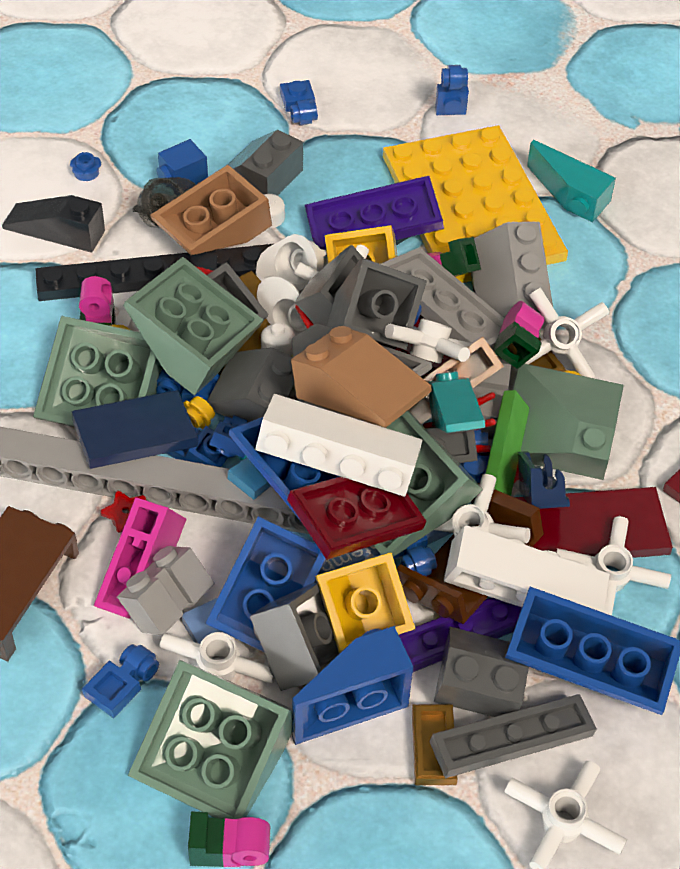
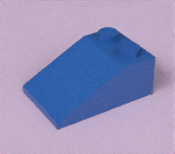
M258 516L205 624L264 652L260 641L254 634L250 615L268 603L316 582L315 576L320 575L326 563V558L315 543Z
M395 626L383 630L372 629L361 637L356 638L292 698V738L295 745L409 707L413 665Z

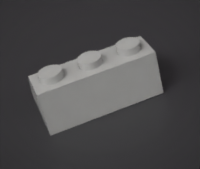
M506 222L474 238L481 270L471 272L473 291L478 297L503 318L521 300L540 313L529 294L540 287L553 306L540 222ZM544 320V323H543L541 329H544L545 326L547 325V323L545 322V320Z

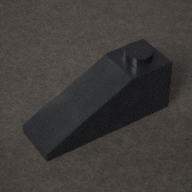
M74 195L16 203L2 224L4 230L91 253L105 232L102 203Z

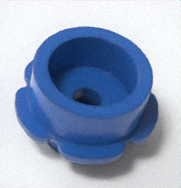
M82 152L71 160L70 167L78 180L91 181L99 175L101 160L89 152Z

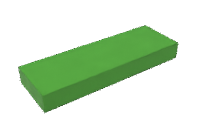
M506 390L503 393L485 473L496 477L495 490L510 496L518 466V452L521 451L530 409L516 390Z

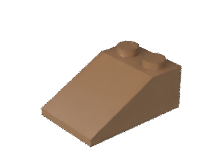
M229 165L221 168L151 214V219L190 255L247 243L272 226L268 198Z
M346 326L333 328L328 334L307 346L305 350L291 359L298 399L385 428L432 392L431 385L372 337Z

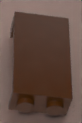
M495 489L493 490L487 512L492 517L494 523L529 528L530 539L525 545L533 547L544 535L539 507ZM453 534L434 554L437 568L432 570L431 575L424 576L401 564L396 569L408 601L422 604L434 610L443 618H451L464 624L488 596L444 582L451 543L455 538Z
M10 506L6 508L0 517V659L9 661L16 650L12 635L13 630L63 555L76 559L79 554L75 532L61 523L53 524L40 519L31 511H20Z

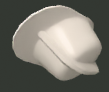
M293 234L287 236L261 253L257 261L256 276L261 281L270 276L282 277L291 282L300 291L306 287L308 281L294 275L299 263L301 262L320 272L324 268L323 257L327 255V251L320 249L313 241L306 239L302 235Z
M270 276L264 278L258 285L257 300L269 314L266 319L270 325L275 323L288 325L294 330L295 336L307 329L295 308L296 304L294 302L300 295L299 291L291 282L282 277Z

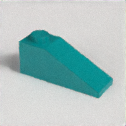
M533 139L530 143L527 167L565 210L593 223L611 202L616 178Z
M458 371L437 373L436 381H428L432 392L429 393L432 426L446 433L486 428L483 414L469 378L458 377Z

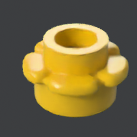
M199 396L193 397L190 401H184L183 404L193 426L197 429H204L205 426L209 427L211 420L215 417L212 406Z

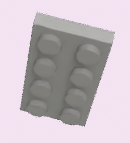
M419 247L381 263V265L427 280L420 303L422 307L420 315L426 320L451 327L452 330L449 338L474 343L481 337H484L491 349L494 350L505 318Z

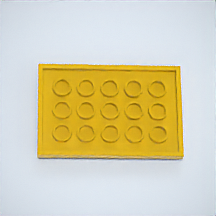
M499 125L383 147V159L395 183L430 176L443 219L444 229L420 234L428 253L449 252L448 242L462 238H475L506 222H540L546 265L567 261L568 250ZM471 273L456 276L462 283L472 281Z

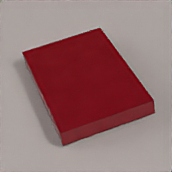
M337 477L291 490L287 501L326 560L421 531L427 522L407 493L406 496H401L344 477Z

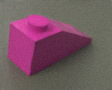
M135 498L94 606L130 619L131 616L117 596L127 588L126 583L132 576L144 571L154 562L153 557L157 552L167 546H177L187 519L168 507Z

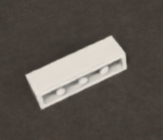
M274 394L263 417L255 450L406 496L423 440Z
M464 525L452 540L444 582L520 607L523 606L531 586L604 613L610 573L598 570L589 563H577L562 558L553 551H541L527 546L518 539H506L491 534L482 527Z

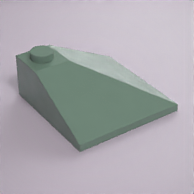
M184 257L180 258L132 295L123 305L165 372L193 395H196L220 372L264 321Z
M61 316L33 417L75 427L72 421V411L155 395L157 393V378L163 367L140 332Z
M529 364L522 365L518 369L513 390L519 393L530 409L520 452L528 451L534 465L544 467L542 459L543 455L547 454L552 461V469L604 480L624 385Z
M406 411L386 428L423 440L407 494L427 522L421 531L374 545L381 555L392 553L393 557L450 520L460 507L470 503L483 490L462 465L409 411Z
M179 660L128 776L202 812H208V815L214 818L240 819L247 817L284 752L292 734V709Z

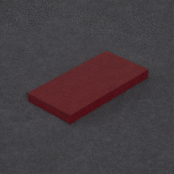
M656 487L566 493V496L569 498L570 507L540 509L544 535L533 546V548L538 550L557 552V548L595 557L603 547L609 545L613 520L615 517L621 516L629 521L624 547L631 553L632 558L671 555L673 546ZM514 497L524 502H527L524 499V497Z

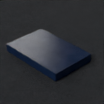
M178 390L72 411V421L90 469L198 447L197 433Z

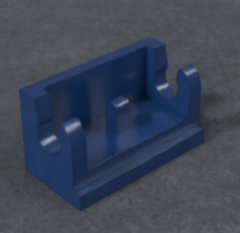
M528 451L518 452L519 491L527 503L539 507V509L570 507L569 498L565 492V477L559 469H556V480L554 479L552 461L547 454L543 455L544 467L541 469L540 466H534Z

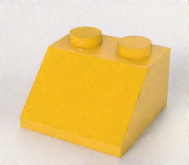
M391 225L325 235L328 264L350 245H353L355 249L357 245L367 247L369 253L366 259L379 264L397 257L395 233Z
M392 553L315 576L339 654L352 641L372 629L383 630L395 626L398 635L415 629Z

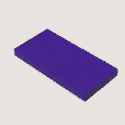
M430 176L305 204L312 240L323 250H326L325 235L391 225L395 233V240L444 229L443 219Z

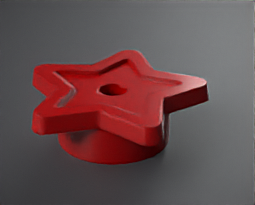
M117 491L114 503L103 508L100 515L111 519L116 527V531L121 533L135 498L146 501L147 499L144 495L129 498L121 491ZM125 509L129 510L128 513H123L122 511Z

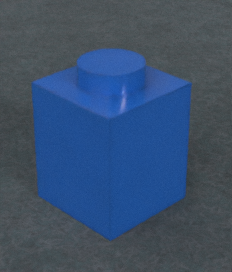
M191 139L158 153L159 167L156 170L158 178L163 185H168L176 195L208 178L207 156Z

